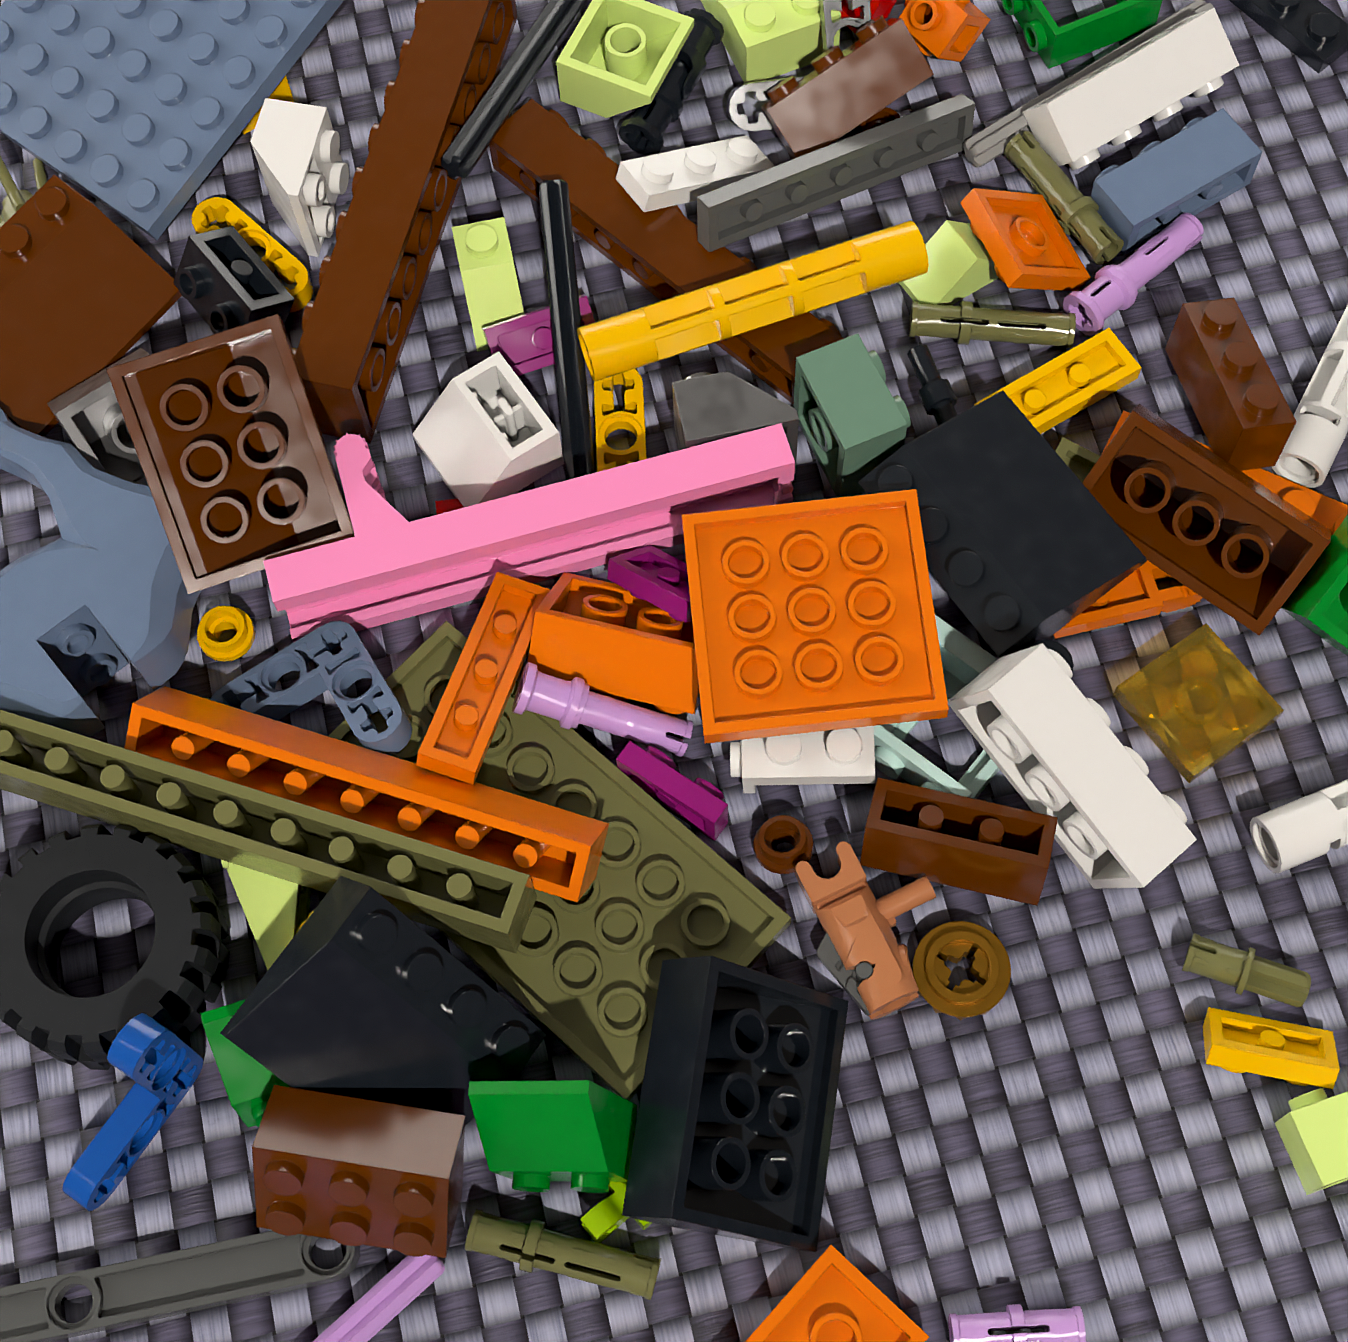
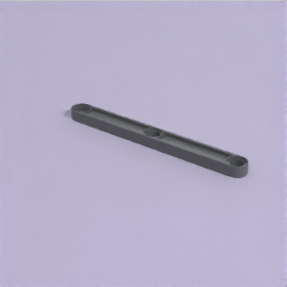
M268 1231L1 1287L0 1342H52L336 1282L346 1278L356 1268L360 1259V1245L347 1246L346 1255L337 1267L321 1269L315 1264L312 1256L315 1242L320 1237L302 1234L287 1236L274 1231ZM78 1285H84L91 1292L93 1298L92 1308L83 1320L77 1323H69L62 1316L60 1309L61 1301L69 1289Z

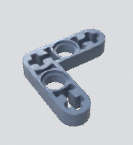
M332 621L320 626L218 689L210 699L235 708L241 706V709L278 721L329 690L354 735L364 748L391 756L401 751L407 745L412 734V725L408 716L354 628L349 623L343 621ZM341 645L343 650L333 655L331 650ZM312 660L318 666L313 670L308 665V663ZM290 671H300L297 682L290 688L285 690L275 689L276 683L282 675ZM362 678L372 679V685L366 693L357 698L346 697L347 690L355 681ZM261 691L268 697L263 701L258 695ZM378 710L388 726L384 732L379 734L375 724L369 717V715L374 714Z

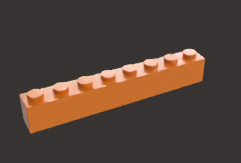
M167 686L132 703L125 749L528 874L534 889L570 901L578 902L596 879L609 823L474 782V785L416 766L415 763Z

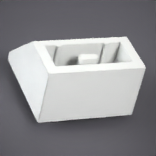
M265 98L250 141L272 204L309 256L319 257L324 238H330L334 231L336 218L334 206L338 194L343 195L346 192L349 181V167L347 163H343L339 151V133L333 130L327 107Z
M500 352L495 353L454 377L413 432L414 440L463 507L513 495L564 464L559 431Z

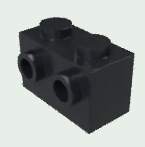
M233 226L188 237L173 283L181 295L188 300L208 324L213 334L276 314L281 317L285 325L295 300L294 297Z

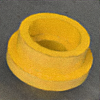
M232 606L212 608L202 617L197 629L199 646L208 657L217 661L226 662L240 658L248 652L255 639V628L250 617L243 610ZM226 630L236 631V635L226 642L218 641L222 632Z

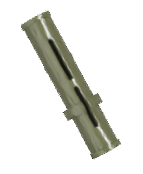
M1024 131L1022 136L1019 133L1013 137L1004 149L1005 156L1019 169L1035 191L1044 196L1048 205L1060 219L1058 222L1065 234L1073 235L1087 250V253L1097 265H1102L1105 260L1107 262L1112 260L1121 251L1124 242L1097 212L1099 210L1098 204L1091 196H1084L1074 186L1068 176L1051 156L1045 152L1030 131Z
M961 301L960 306L912 302L909 337L953 338L957 340V344L968 345L970 340L1015 344L1055 345L1071 348L1075 337L1076 316L1075 313L1059 314L973 307V302ZM941 321H954L958 323H947ZM971 323H982L985 325H976ZM999 325L1039 327L1041 329L1004 327Z
M476 1209L473 1214L465 1243L466 1251H475L519 1263V1270L532 1273L534 1268H538L588 1283L645 1297L647 1300L652 1299L661 1258H653L599 1242L545 1229V1222L533 1219L531 1224H526L485 1213L479 1209Z

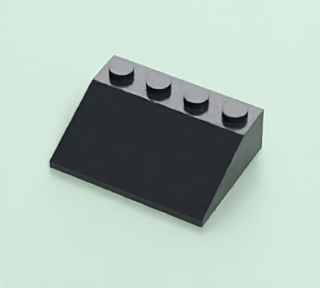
M1003 390L903 445L858 481L867 494L917 490L928 570L999 658L1024 650L1028 645L1038 640L1050 638V636L1147 562L1146 557Z
M343 876L339 877L220 1032L225 1038L291 1088L464 1115L465 1126L475 1118L468 1096L469 1081H514L547 1035L376 890Z
M714 956L662 960L622 1216L674 1228L801 1251L817 1252L849 1001Z

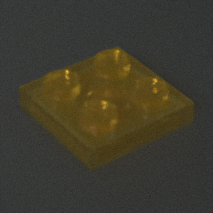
M1207 623L1119 684L1113 693V696L1188 783H1191L1279 719L1284 711Z

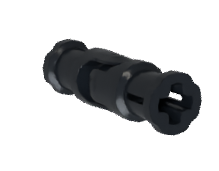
M692 8L683 14L694 18V27L651 104L636 108L633 116L623 121L620 126L619 135L622 141L639 154L649 156L658 154L664 144L663 135L670 123L678 120L683 111V100L688 99L706 69L707 63L705 59L712 46L719 44L724 36L723 25L716 20L714 15L703 9Z

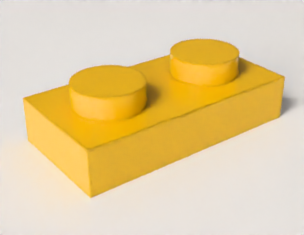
M1211 1007L1207 1009L1203 1023L1206 1064L1218 1066L1233 1073L1248 1072L1283 1079L1299 1086L1314 1085L1329 1089L1334 1088L1340 1067L1333 1031Z

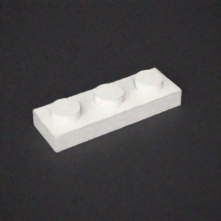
M747 135L621 161L616 180L641 210L648 212L696 201L697 196L772 168L774 165Z

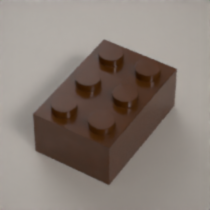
M274 1085L252 1145L257 1227L271 1229L278 1234L287 1236L302 1234L332 1239L347 1246L368 1245L393 1249L413 1257L429 1255L446 1258L462 1198L465 1116Z

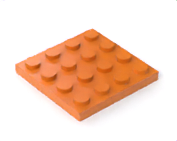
M916 489L682 515L705 744L948 717L949 708Z

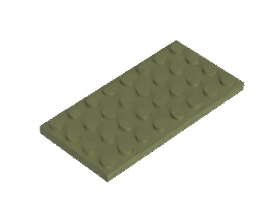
M447 620L386 679L412 725V734L407 745L401 751L391 756L415 764L417 763V754L467 641V638ZM516 681L475 782L609 823L596 879L578 902L535 889L537 898L516 953L447 931L438 930L617 1095L630 1101L643 1085L662 960L714 956L751 968L791 924V917L572 728L569 730L561 728L558 720L534 712L525 711L522 715L513 713V702L519 684ZM379 710L369 715L378 730V734L388 728L386 720ZM346 719L328 736L363 747Z

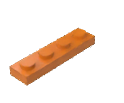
M496 572L420 746L416 766L474 785L530 649L535 610L551 589Z

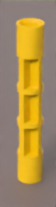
M907 221L577 329L582 354L594 382L926 274L929 266L926 246L916 224L913 221Z

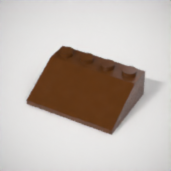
M55 174L0 227V408L14 425L42 437L58 423L57 418L47 403L119 361L182 296L173 283V277L93 203Z
M278 314L106 369L188 594L265 569L263 562L265 560L355 537L347 504L283 321Z

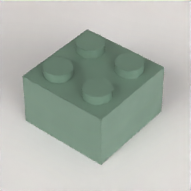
M858 333L796 357L793 408L797 410L799 426L837 498L855 496L865 492L858 481L905 445L906 431L911 425L910 415L903 399L899 395L892 397L885 384L886 373L879 355L874 350L867 351Z

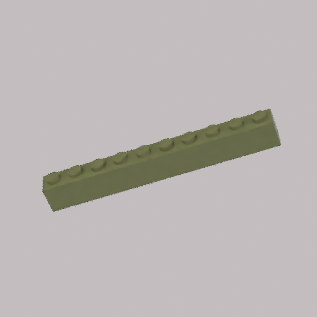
M0 710L1 790L114 826L119 824L133 826L143 835L148 836L154 833L171 844L324 893H328L339 877L343 876L372 887L412 921L512 953H516L537 898L533 883L528 874Z

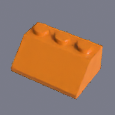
M567 572L562 574L535 610L528 662L537 664L539 672L567 681H572L575 677L584 679L585 683L589 684V690L597 691L599 694L621 701L631 699L652 704L655 709L666 714L678 715L685 712L695 714L700 704L692 622L673 619L669 616L668 612L646 600L632 596L630 591L615 583Z

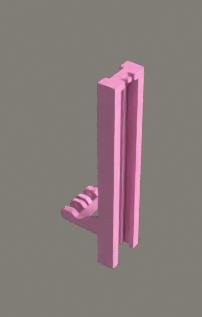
M782 423L408 522L387 502L365 438H361L360 434L346 433L345 436L336 440L334 454L355 537L263 562L272 601L278 612L286 611L293 643L320 626L332 621L349 623L357 632L486 597L496 572L535 584L561 577L564 572L572 574L608 564L609 558L647 545H652L661 550L683 544L682 515L793 503L792 491L794 488L791 481L794 480L795 460Z

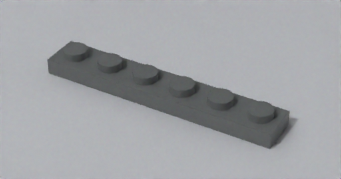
M963 93L697 196L698 242L708 252H712L963 151L962 145L964 141L972 136L975 103Z

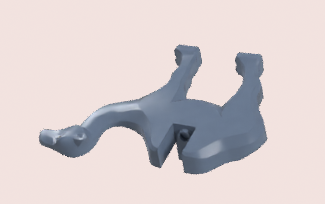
M0 408V469L30 482L47 494L62 536L56 541L16 559L0 570V710L91 737L105 729V726L83 700V697L96 687L107 683L115 673L129 664L122 653L153 691L157 690L174 676L188 652L192 611L202 590L191 594L187 593L149 486L131 483L93 468L72 444L48 439L17 427Z

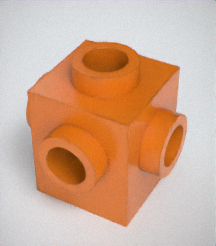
M905 0V9L899 16L904 21L924 55L931 57L934 54L938 59L961 62L991 20L970 0Z

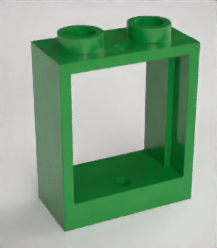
M1001 0V3L1006 13L1010 16L1014 15L1020 24L1029 49L1034 53L1038 52L1047 68L1050 69L1156 25L1163 0H1115L1117 5L1058 27L1041 0Z

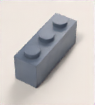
M1222 108L1204 119L1197 117L1191 120L1178 134L1162 143L1160 141L1150 143L1137 157L1121 166L1112 165L1103 170L1093 182L1091 197L1098 204L1099 210L1097 212L1102 216V219L1123 240L1124 245L1120 252L1125 256L1161 232L1183 212L1195 216L1249 185L1262 151Z

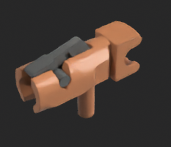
M841 841L836 846L838 865L840 867V871L836 876L829 879L817 876L807 861L798 862L794 867V872L813 913L817 915L826 932L817 949L818 959L864 1014L869 1016L871 1020H875L906 1006L919 997V990L908 959V948L905 944H898L892 927L896 926L895 917L936 898V894L930 881L924 876L876 899L851 845L846 841Z

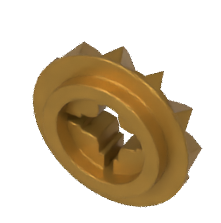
M954 921L937 926L923 937L914 954L912 972L919 990L918 995L922 996L932 1006L935 1013H944L962 1020L967 1017L985 1015L1000 1002L1010 983L1011 965L1005 947L991 931L975 923ZM970 950L974 951L975 954L971 960L973 964L970 972L977 977V980L973 983L970 980L964 979L959 986L955 985L952 991L949 990L951 970L944 963L947 960L958 963L962 957H967Z

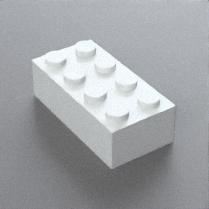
M1042 643L998 658L949 699L948 705L1030 809L1036 813L1058 817L1054 839L1094 889L1145 887L1197 840L1185 825L1187 817L1184 811L1172 798L1158 791L1147 777L1149 769L1145 761L1133 749L1123 746L1109 728L1111 725L1109 716L1096 701L1091 698H1085L1071 680L1073 674L1070 666L1061 655L1054 650L1047 649Z

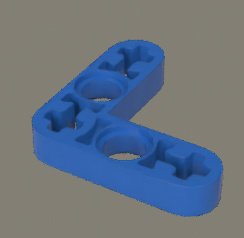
M144 1013L133 1017L120 1030L112 1042L107 1056V1060L111 1065L136 1083L73 1165L63 1183V1192L88 1211H93L100 1207L115 1191L192 1087L203 1066L204 1061L200 1055L170 1030Z

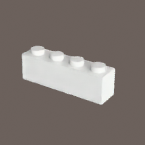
M1212 8L1183 19L1023 111V114L1035 139L1057 165L1069 164L1071 170H1076L1098 159L1101 155L1097 148L1111 141L1113 146H1117L1139 135L1142 132L1139 124L1152 117L1154 122H1157L1180 111L1183 108L1180 100L1193 93L1195 98H1199L1218 89L1224 84L1221 76L1239 66V63L1216 10Z

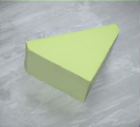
M946 220L925 244L929 264L928 272L899 282V284L914 302H918V304L951 306L999 277L994 270V262L983 242L972 232L970 223Z

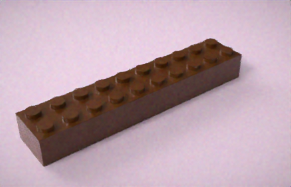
M418 0L415 10V29L411 39H405L402 43L399 57L400 70L396 81L390 80L387 84L384 95L385 111L380 124L374 123L370 130L367 160L364 167L359 166L355 171L352 182L353 198L348 211L343 210L338 217L336 225L337 241L332 255H326L321 263L319 272L320 288L315 301H309L304 309L302 318L303 334L298 348H292L322 434L340 438L345 436L346 433L360 434L361 438H365L366 443L371 444L462 180L461 177L453 180L447 176V171L441 166V158L498 76L518 18L515 0Z

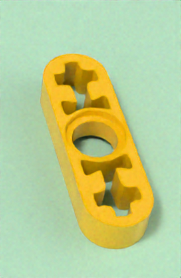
M213 197L202 201L196 206L192 213V224L196 234L221 229L216 225L209 226L215 220L220 224L226 222L228 227L233 226L249 246H261L266 249V253L261 260L272 273L277 270L278 276L286 283H296V287L291 290L285 287L295 299L290 313L301 310L307 305L313 295V286L306 267L230 200L222 197Z
M633 369L594 382L597 472L647 459L643 381L639 372ZM614 385H624L625 411L615 412ZM618 429L629 430L637 437L634 445L626 450H615L609 447L606 443V438L611 432Z

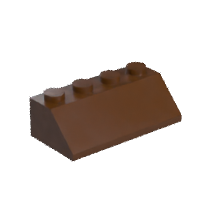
M1141 404L1131 411L1082 482L1149 562L1259 636L1331 542V530Z

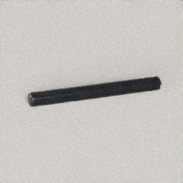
M586 0L549 1L441 158V166L447 171L449 178L456 180L458 177L467 178Z
M555 179L545 180L540 183L539 199L566 480L595 473L585 360L577 334V329L582 326L569 189L565 180Z

